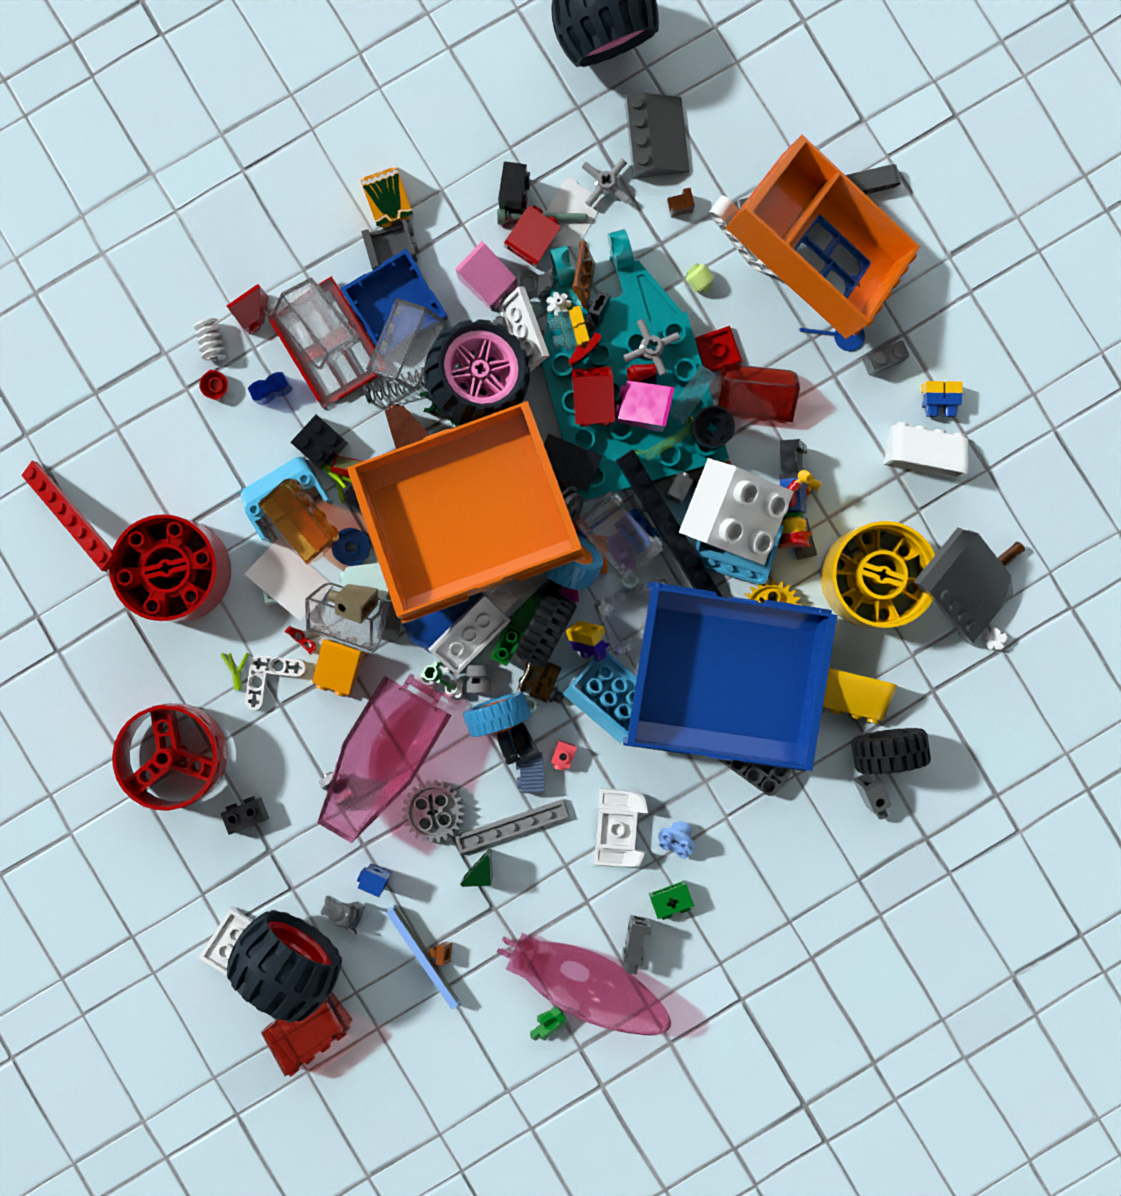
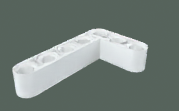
M720 196L710 210L709 215L753 269L777 276L725 228L739 209L729 198Z

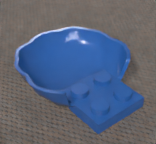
M483 593L469 596L467 601L410 622L402 623L406 629L407 636L415 645L431 653L428 649Z

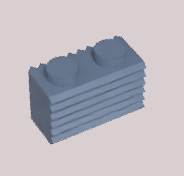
M540 752L539 757L522 763L521 760L516 762V770L520 769V777H517V788L521 789V793L545 792L543 752Z

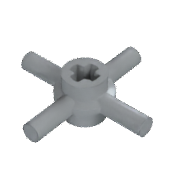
M623 158L620 159L611 171L598 172L589 163L585 162L582 169L595 178L596 189L585 201L589 207L595 203L601 194L613 193L625 204L630 200V197L617 187L616 176L627 164Z
M644 319L637 321L644 338L640 348L623 355L626 362L640 356L653 359L659 375L662 376L667 373L660 357L664 346L680 340L678 332L662 339L650 335ZM649 344L656 346L654 351L651 348L648 349Z

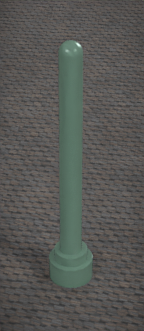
M497 209V224L505 225L509 221H518L523 213H509L505 209ZM542 213L547 218L552 216L558 221L588 220L586 213Z

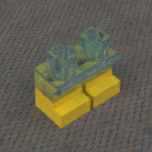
M580 306L573 307L569 311H560L557 316L548 319L550 331L561 329L562 335L553 337L555 349L566 348V351L576 349L578 345L581 347L588 345L590 340Z

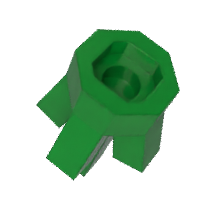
M557 1005L537 1016V1022L540 1025L530 1032V1038L535 1041L539 1038L545 1041L568 1023V1020Z

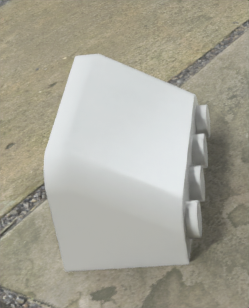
M897 422V425L890 427L884 458L885 465L953 478H960L968 474V439L965 438L964 434L953 433V435L946 434L945 430L939 429L929 431L927 427H909V424L904 422Z

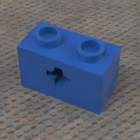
M371 863L367 868L364 867L357 878V882H360L358 889L380 897L392 872Z

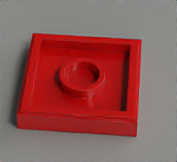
M730 326L695 337L706 375L742 362Z

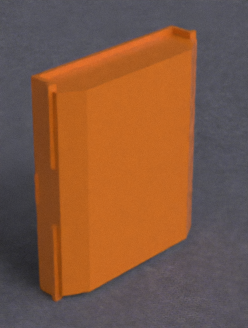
M528 401L453 429H446L432 434L423 440L347 467L396 615L403 624L467 601L469 596L515 579L522 581L585 557Z

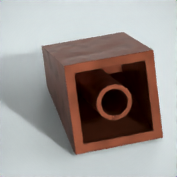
M394 404L389 406L388 410H385L396 449L430 436L404 405Z

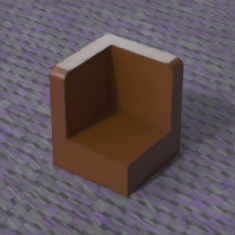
M691 187L683 189L681 195L667 198L671 217L693 212L695 204Z

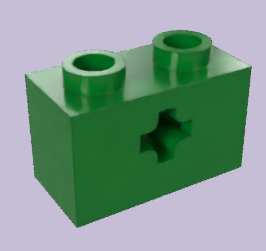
M685 880L649 893L657 919H669L673 916L672 914L679 911L680 913L688 912L691 910L690 907L694 906ZM670 898H673L675 900L674 905H671L669 903Z

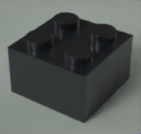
M504 161L498 196L499 209H505L509 213H523V209L527 208V192L530 190L531 183L530 172H527V164Z
M317 414L290 442L322 471L348 444L345 439Z

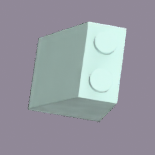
M379 563L346 567L345 571L342 570L339 578L340 586L345 587L347 584L377 588L379 598L391 600Z

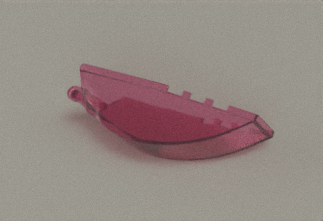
M411 673L403 686L384 675L342 744L317 823L350 843H353L412 783L452 716L436 707L444 693L441 691L437 692L418 681ZM409 685L434 699L433 702L429 703L407 690Z

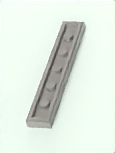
M560 799L454 835L459 853L463 854L570 818L564 799Z

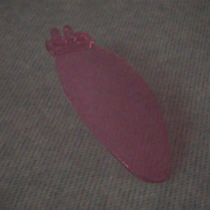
M525 933L521 934L518 942L503 937L502 941L505 944L515 947L512 954L503 948H498L497 953L510 959L506 970L525 978L542 996L565 1012L588 1023L630 1034L658 1035L668 1031L671 1027L670 1016L655 995L630 973H626L624 968L610 959L582 947L560 942L540 941Z

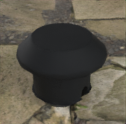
M557 687L551 691L548 698L550 703L553 701L561 703L564 698L563 693L557 691Z

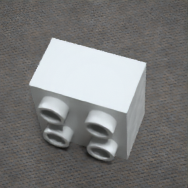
M708 458L679 533L765 565L794 491L736 466Z

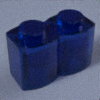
M276 372L269 375L266 380L253 382L248 387L253 401L263 405L271 402L275 397L287 395L293 388L288 377L283 372Z

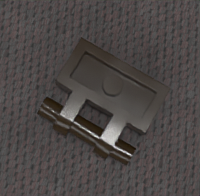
M526 662V669L523 676L519 678L517 690L524 693L526 686L531 687L529 695L547 703L562 667L547 662L545 668H538ZM533 670L539 672L535 682L529 680Z

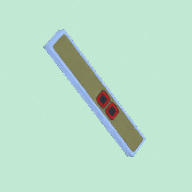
M393 905L386 914L451 1009H454L459 1004V998L431 957H429V954L397 907Z

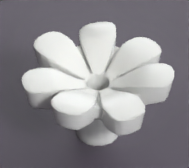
M554 292L553 298H547L546 302L550 304L547 307V311L549 313L554 311L555 317H559L560 312L563 315H567L569 313L567 307H571L572 303L570 300H567V294L563 293L559 296L558 292Z

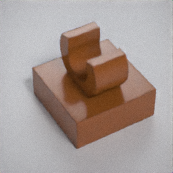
M445 941L434 946V949H429V957L436 958V965L443 966L451 962L452 942Z

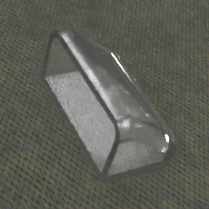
M312 277L281 293L274 309L275 315L317 369L321 370L327 367L359 340L357 332L351 328L343 314L336 309L332 300L325 295L321 286Z
M396 298L366 370L405 388L417 389L424 376L427 354L434 341L443 331V319L426 307Z
M325 583L305 598L306 631L348 645L349 647L357 648L366 653L373 654L379 648L389 614V603L378 598V606L362 624L337 615L335 613V603L328 601L329 592L331 590L340 592L344 588L343 586L335 583Z

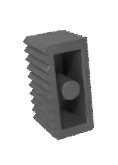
M901 340L867 354L862 360L868 375L871 376L894 365L896 366L901 362L903 363L909 358V353L904 341Z
M685 472L677 474L665 495L666 499L682 505L695 482L692 480V476Z

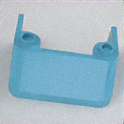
M296 457L244 488L241 492L245 513L261 540L271 541L259 520L265 514V506L262 502L295 482L303 490L316 486L324 501L330 505L333 503L309 461L305 458Z
M780 525L774 539L773 548L769 552L765 565L697 540L695 552L706 569L751 583L764 584L768 580L784 526Z

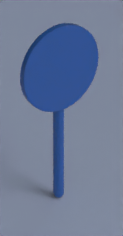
M807 328L799 329L800 332L834 336L837 346L844 351L857 350L865 340L863 329L856 336L851 335L847 339L837 330L831 332Z

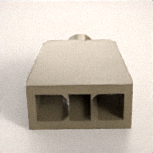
M347 584L340 592L331 590L328 594V601L335 603V613L337 615L362 624L378 606V589Z

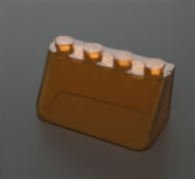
M284 479L258 503L307 565L321 559L339 539L337 528L329 523L325 513L317 508L313 498L305 493L301 483L296 479Z

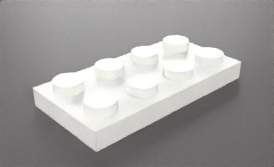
M517 287L498 308L506 330L511 335L514 334L520 340V347L525 349L529 359L528 367L531 372L549 357V353L525 287Z
M482 594L428 650L457 676L511 620Z

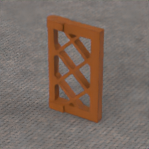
M580 241L575 278L572 289L579 298L583 308H587L589 304L595 269V261L586 241Z

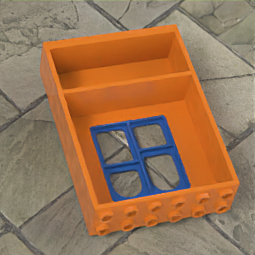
M803 135L779 157L725 227L845 339L851 335L856 336L864 326L867 328L874 322V315L881 311L883 308L882 303L892 295L891 290L900 283L901 280L899 278L908 271V264L916 259V252L920 248L903 229ZM816 223H819L832 236V240L825 250H822L808 237L809 232ZM801 243L805 244L825 263L820 273L796 252ZM838 244H841L858 260L860 271L857 275H849L831 258V254ZM831 271H834L844 281L846 286L844 295L826 280Z

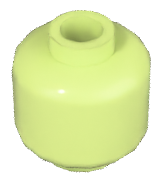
M696 263L686 272V282L695 292L702 290L706 292L713 286L711 282L714 279V274L705 264L699 265Z

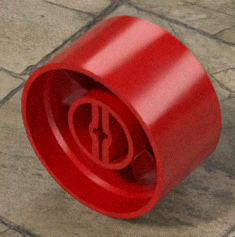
M166 514L148 516L130 525L120 535L113 547V551L117 554L118 558L109 568L112 587L123 605L140 617L168 622H186L198 619L211 612L221 602L229 587L231 563L228 551L221 539L212 530L197 522ZM179 525L180 533L175 536L174 528ZM167 526V539L156 541L152 532ZM196 530L207 546L193 553L186 544ZM173 550H177L183 556V558L175 560L164 559L160 561L163 555ZM138 551L141 553L138 568H133L134 558ZM203 554L208 556L205 564H202L200 561ZM201 570H212L207 590L196 585L200 579ZM185 575L182 582L171 589L166 588L160 582L170 578L180 579ZM142 585L150 592L145 603L136 588ZM194 591L196 593V600L191 602L189 595ZM181 595L188 610L184 613L170 616V598ZM154 601H156L158 604V608L156 611L151 609V605Z

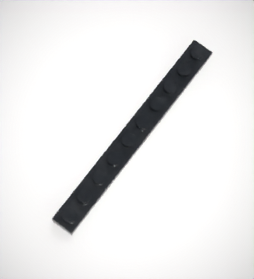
M632 449L616 459V463L694 589L716 592L717 596L723 597L686 535L679 533L681 527L635 451Z

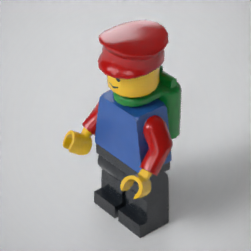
M800 439L780 440L781 471L783 472L780 473V486L794 492L790 499L788 510L781 522L784 527L780 544L778 545L779 549L811 547L808 541L812 532L807 531V521L803 518L804 513H806V497L811 493V488L817 491L822 483L817 479H813L814 476L803 468L802 454H807V446Z

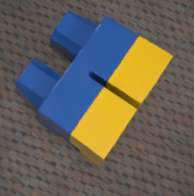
M926 381L921 384V392H923L922 407H925L926 417L939 416V408H944V417L957 416L958 406L962 405L963 382Z

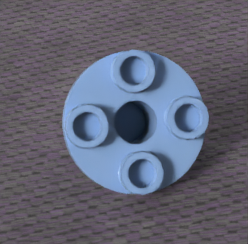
M683 821L674 822L671 828L661 829L658 834L659 846L664 850L676 853L680 858L686 859L695 850V844L690 839L692 838L691 826Z

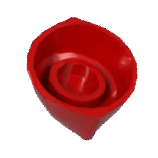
M210 369L201 377L199 388L204 396L220 402L227 393L228 381L224 374Z

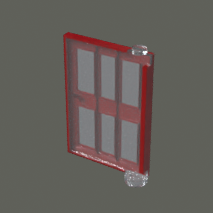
M332 276L285 305H282L280 301H275L264 308L269 322L323 409H334L338 406L337 401L388 371L387 366Z

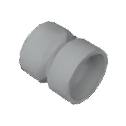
M491 664L466 666V676L469 677V680L466 682L468 693L491 692V680L488 679L491 675Z

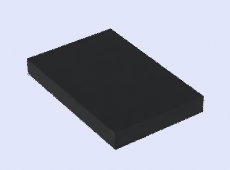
M548 433L544 447L556 479L588 492L603 456Z

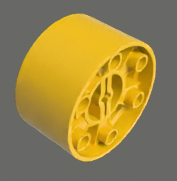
M879 521L858 527L840 536L831 545L824 557L820 574L824 597L831 609L839 617L855 626L891 628L905 625L923 614L933 601L929 595L922 592L915 584L916 578L908 577L905 562L915 558L920 574L935 556V553L928 541L919 532L902 523ZM880 531L887 532L898 538L891 551L880 548ZM863 534L869 537L868 544L863 543ZM854 537L860 552L851 559L842 553V550L848 541ZM900 546L905 548L906 553L904 556H901L898 552ZM873 556L880 557L891 565L893 571L887 566L878 567L866 562ZM838 560L841 562L840 570H837ZM836 575H846L849 590L840 594ZM863 580H866L870 585H881L890 588V590L884 595L874 594L866 587ZM909 583L914 587V591L911 594L907 591ZM898 594H902L912 601L910 606L900 616L892 603V600ZM844 597L849 599V606L843 600ZM861 602L873 605L872 621L866 620L855 613ZM880 609L886 612L884 619H880L878 616Z

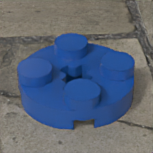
M345 528L336 534L331 549L333 556L341 564L357 566L368 559L371 544L367 535L361 530ZM349 542H352L354 545L356 544L354 552L346 549L349 546Z

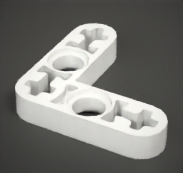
M267 655L254 656L249 666L245 698L247 708L259 710L263 707L268 673L294 677L302 676L307 671L306 663L303 660ZM259 658H261V662L269 663V666H260V669H258L255 661H259ZM277 660L282 661L284 664L281 671L274 669V663ZM287 661H290L289 665L291 666L297 665L298 662L302 670L296 673L295 669H288ZM255 677H259L262 680V686L259 688H255L252 684ZM251 690L261 691V694L258 693L256 695V700H259V704H256L255 707L253 703H250V700L255 697V693H251Z

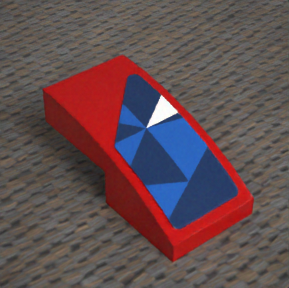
M595 332L586 348L578 345L568 361V366L572 368L584 361L599 345L602 336Z

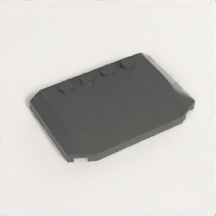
M958 527L914 581L922 592L931 597L959 630L958 634L970 645L975 642L1013 595L1011 575L979 533Z

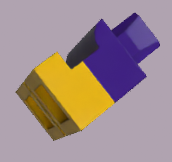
M577 621L566 630L572 649L579 651L582 658H590L593 655L595 661L600 662L607 657L605 649L610 645L604 642L602 637L606 633L604 626Z

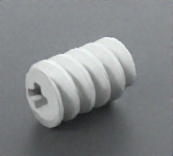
M217 318L203 319L194 325V329L197 330L196 336L199 338L197 342L201 345L199 347L200 352H202L201 358L206 361H218L226 358V355H220L225 348L218 347V345L223 343L222 340H217L221 333L215 332L220 327L213 325V323L218 321Z

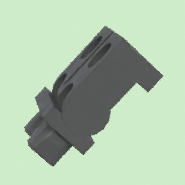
M630 915L625 939L626 947L622 949L626 973L637 975L638 965L643 966L644 935H650L651 933L649 918Z

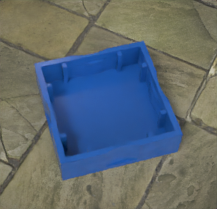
M407 248L383 262L372 272L363 274L340 288L383 358L448 319L446 312L433 291L428 287Z

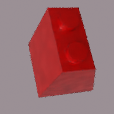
M528 205L505 240L504 247L536 268L561 226L558 225L559 221L552 216L549 218L542 214L543 210L539 207Z
M611 367L572 369L576 425L588 427L593 423H599V425L605 426L615 422L614 386Z

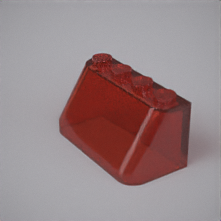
M724 364L721 366L717 406L726 408L732 416L741 419L754 418L760 421L773 420L779 423L793 422L800 391L798 375L791 370Z

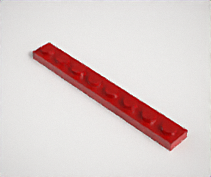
M31 461L21 476L99 569L107 572L118 558L117 554L38 462Z

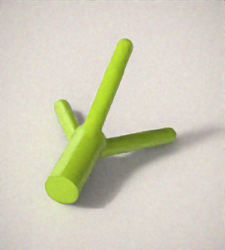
M328 464L324 467V470L335 481L341 503H345L341 486L346 489L343 481L352 483L351 479L331 473V466Z
M221 653L222 659L232 673L234 690H242L240 673L248 658V653H245L238 670L236 669L232 654L228 653V660L225 654Z

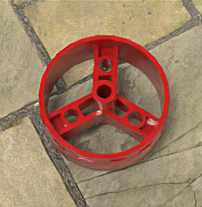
M178 703L152 706L134 715L119 731L112 753L114 774L122 790L141 806L163 811L187 807L200 801L212 792L225 772L228 759L227 743L218 723L200 708ZM176 711L192 717L204 728L211 742L213 759L192 752L185 745H182ZM151 716L157 750L149 761L133 773L130 763L132 739L143 721ZM164 723L168 724L169 729L167 732L163 729ZM165 736H170L172 746L166 747ZM187 758L189 759L187 766L180 764L185 762ZM197 761L202 766L201 770H198L195 766ZM172 769L207 781L199 793L190 800L167 801L147 792L148 789ZM146 771H149L151 774L150 780L146 777Z

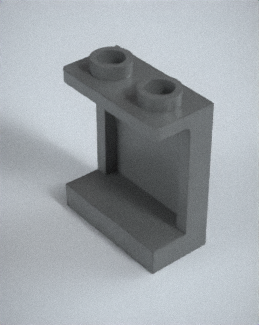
M406 219L402 220V224L370 232L369 229L361 231L372 270L377 269L383 262L406 248L414 262L418 261L416 254H419L416 242H412L411 236H414L412 225H407Z

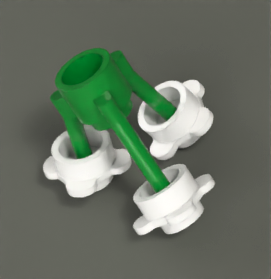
M439 659V662L426 666L417 678L418 683L424 684L428 690H432L435 682L445 686L446 697L460 698L462 696L464 681L461 679L458 681L451 679L448 682L442 680V670L439 667L446 673L450 672V669Z

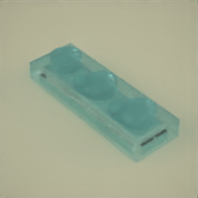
M700 364L668 415L684 425L717 375Z

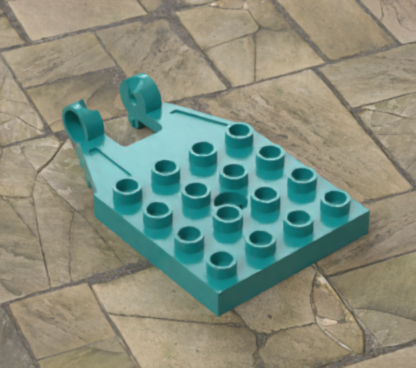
M625 229L608 233L609 259L615 266L621 295L610 298V305L604 314L599 328L595 331H590L587 324L584 323L589 340H591L595 332L602 336L601 342L584 361L572 368L569 367L568 361L577 348L569 315H563L560 312V316L555 317L553 311L551 313L548 312L544 342L549 357L541 363L561 437L563 440L603 456L588 492L576 488L577 493L583 496V502L632 489L615 461L632 449L643 451V454L636 453L653 483L675 477L682 472L689 473L703 469L708 458L719 462L729 460L726 445L717 449H705L694 441L692 435L688 436L686 434L685 436L683 431L685 432L684 428L687 427L691 434V425L688 427L686 424L688 418L689 425L692 418L694 419L703 408L714 406L687 311L682 312L640 261L633 257L630 240ZM565 245L550 249L551 261L555 272L551 297L553 298L554 292H558L559 296L563 293L567 294V300H570L572 303L571 307H567L568 311L572 310L573 307L580 306L583 318L585 319L588 315L587 308H583L579 298L572 289L575 271L570 264L568 247ZM644 319L650 335L657 336L660 339L678 332L680 340L664 346L663 352L660 355L667 373L660 376L657 370V375L641 381V383L675 388L663 433L617 422L618 416H615V422H611L610 425L603 426L599 425V423H593L588 427L576 425L572 369L611 367L614 386V409L616 411L617 404L621 405L623 399L619 397L621 386H626V382L629 381L627 368L631 367V365L654 363L653 359H647L644 356L626 362L623 355L639 349L644 339L637 321ZM649 344L648 349L651 348L654 351L656 346ZM710 424V426L707 428V430L711 431L712 434H714V431L717 429L716 426L713 427L712 424ZM681 430L683 435L677 436L679 443L672 445L674 442L670 436ZM662 441V443L664 444V446L662 445L664 452L657 454V452H661L657 443L659 444V442L661 443ZM647 452H648V454H649L650 457H651V459H650L649 461H647L648 458H647V456L645 455V453L647 454Z

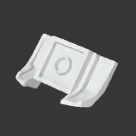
M600 788L594 865L639 867L645 852L641 849H635L638 812L648 814L645 797L641 793L629 790Z

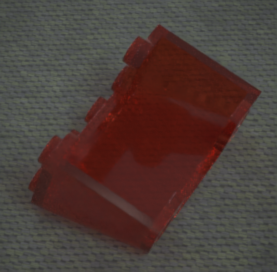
M331 992L327 1000L313 1014L301 1022L294 1021L290 1023L285 1020L275 1019L263 1028L260 1033L284 1077L287 1075L291 1077L300 1070L299 1067L303 1063L307 1065L315 1059L314 1055L319 1051L323 1053L329 1049L332 1041L335 1039L337 1041L341 1040L347 1034L346 1031L350 1029L349 1025L353 1019L334 993Z

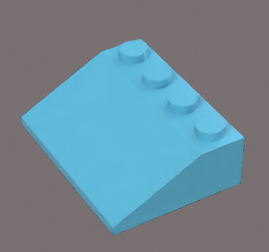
M606 651L607 657L602 661H595L594 657L589 661L563 692V695L621 744L624 737L628 736L637 676Z

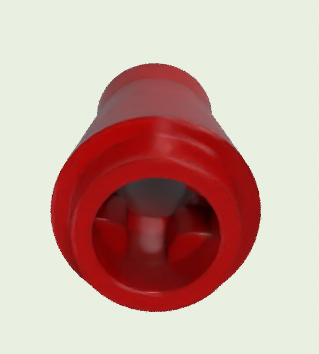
M654 363L631 365V367L627 368L629 381L641 382L657 375Z

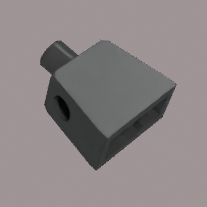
M862 774L853 778L866 807L876 814L878 819L887 818L889 816L887 808L891 807L892 804L882 780L875 774Z

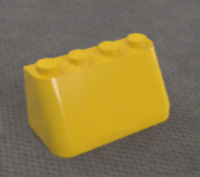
M829 668L823 707L830 708V713L841 715L842 712L849 713L848 717L860 720V716L868 718L867 722L879 724V721H884L897 684Z

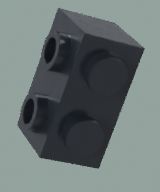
M252 796L244 799V804L237 806L234 803L225 807L226 811L220 814L228 835L269 819L261 797L255 799Z

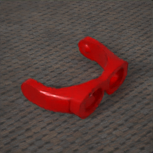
M289 626L284 631L296 642L300 643L310 655L317 650L314 641L305 639V635L301 630ZM296 633L302 636L301 640L295 637ZM305 642H309L311 647L307 648Z

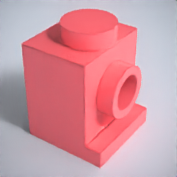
M558 740L551 763L554 764L553 767L562 771L565 768L569 769L577 746ZM565 753L567 755L566 760H561L560 754Z

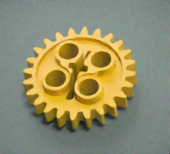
M772 580L770 585L768 581L763 586L756 584L757 589L750 587L751 594L745 593L748 599L757 600L759 603H762L760 597L764 601L768 600L770 592L776 594V601L797 604L796 601L800 599V597L793 596L796 592L795 590L788 591L790 585H786L783 588V582L780 581L776 585L775 580Z

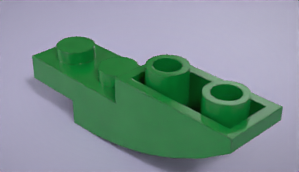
M534 593L514 612L511 621L507 624L490 658L507 667L543 597Z

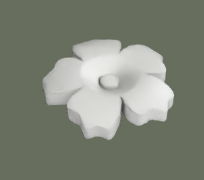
M993 627L991 632L984 633L983 638L988 640L985 642L987 648L991 650L995 647L996 650H1002L1005 647L1003 643L1008 638L1007 634H1000L1001 630L998 627Z

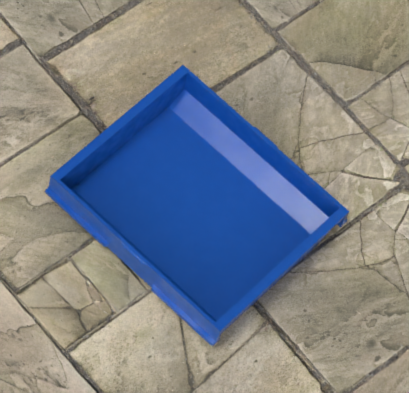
M648 582L647 589L651 591L628 736L624 737L623 745L688 755H704L707 758L727 761L739 760L744 763L812 771L838 615L832 614V610L771 600L759 603L757 600L720 597L713 591Z

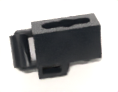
M599 291L595 300L590 301L588 304V315L584 321L590 331H595L599 328L604 314L610 305V295Z

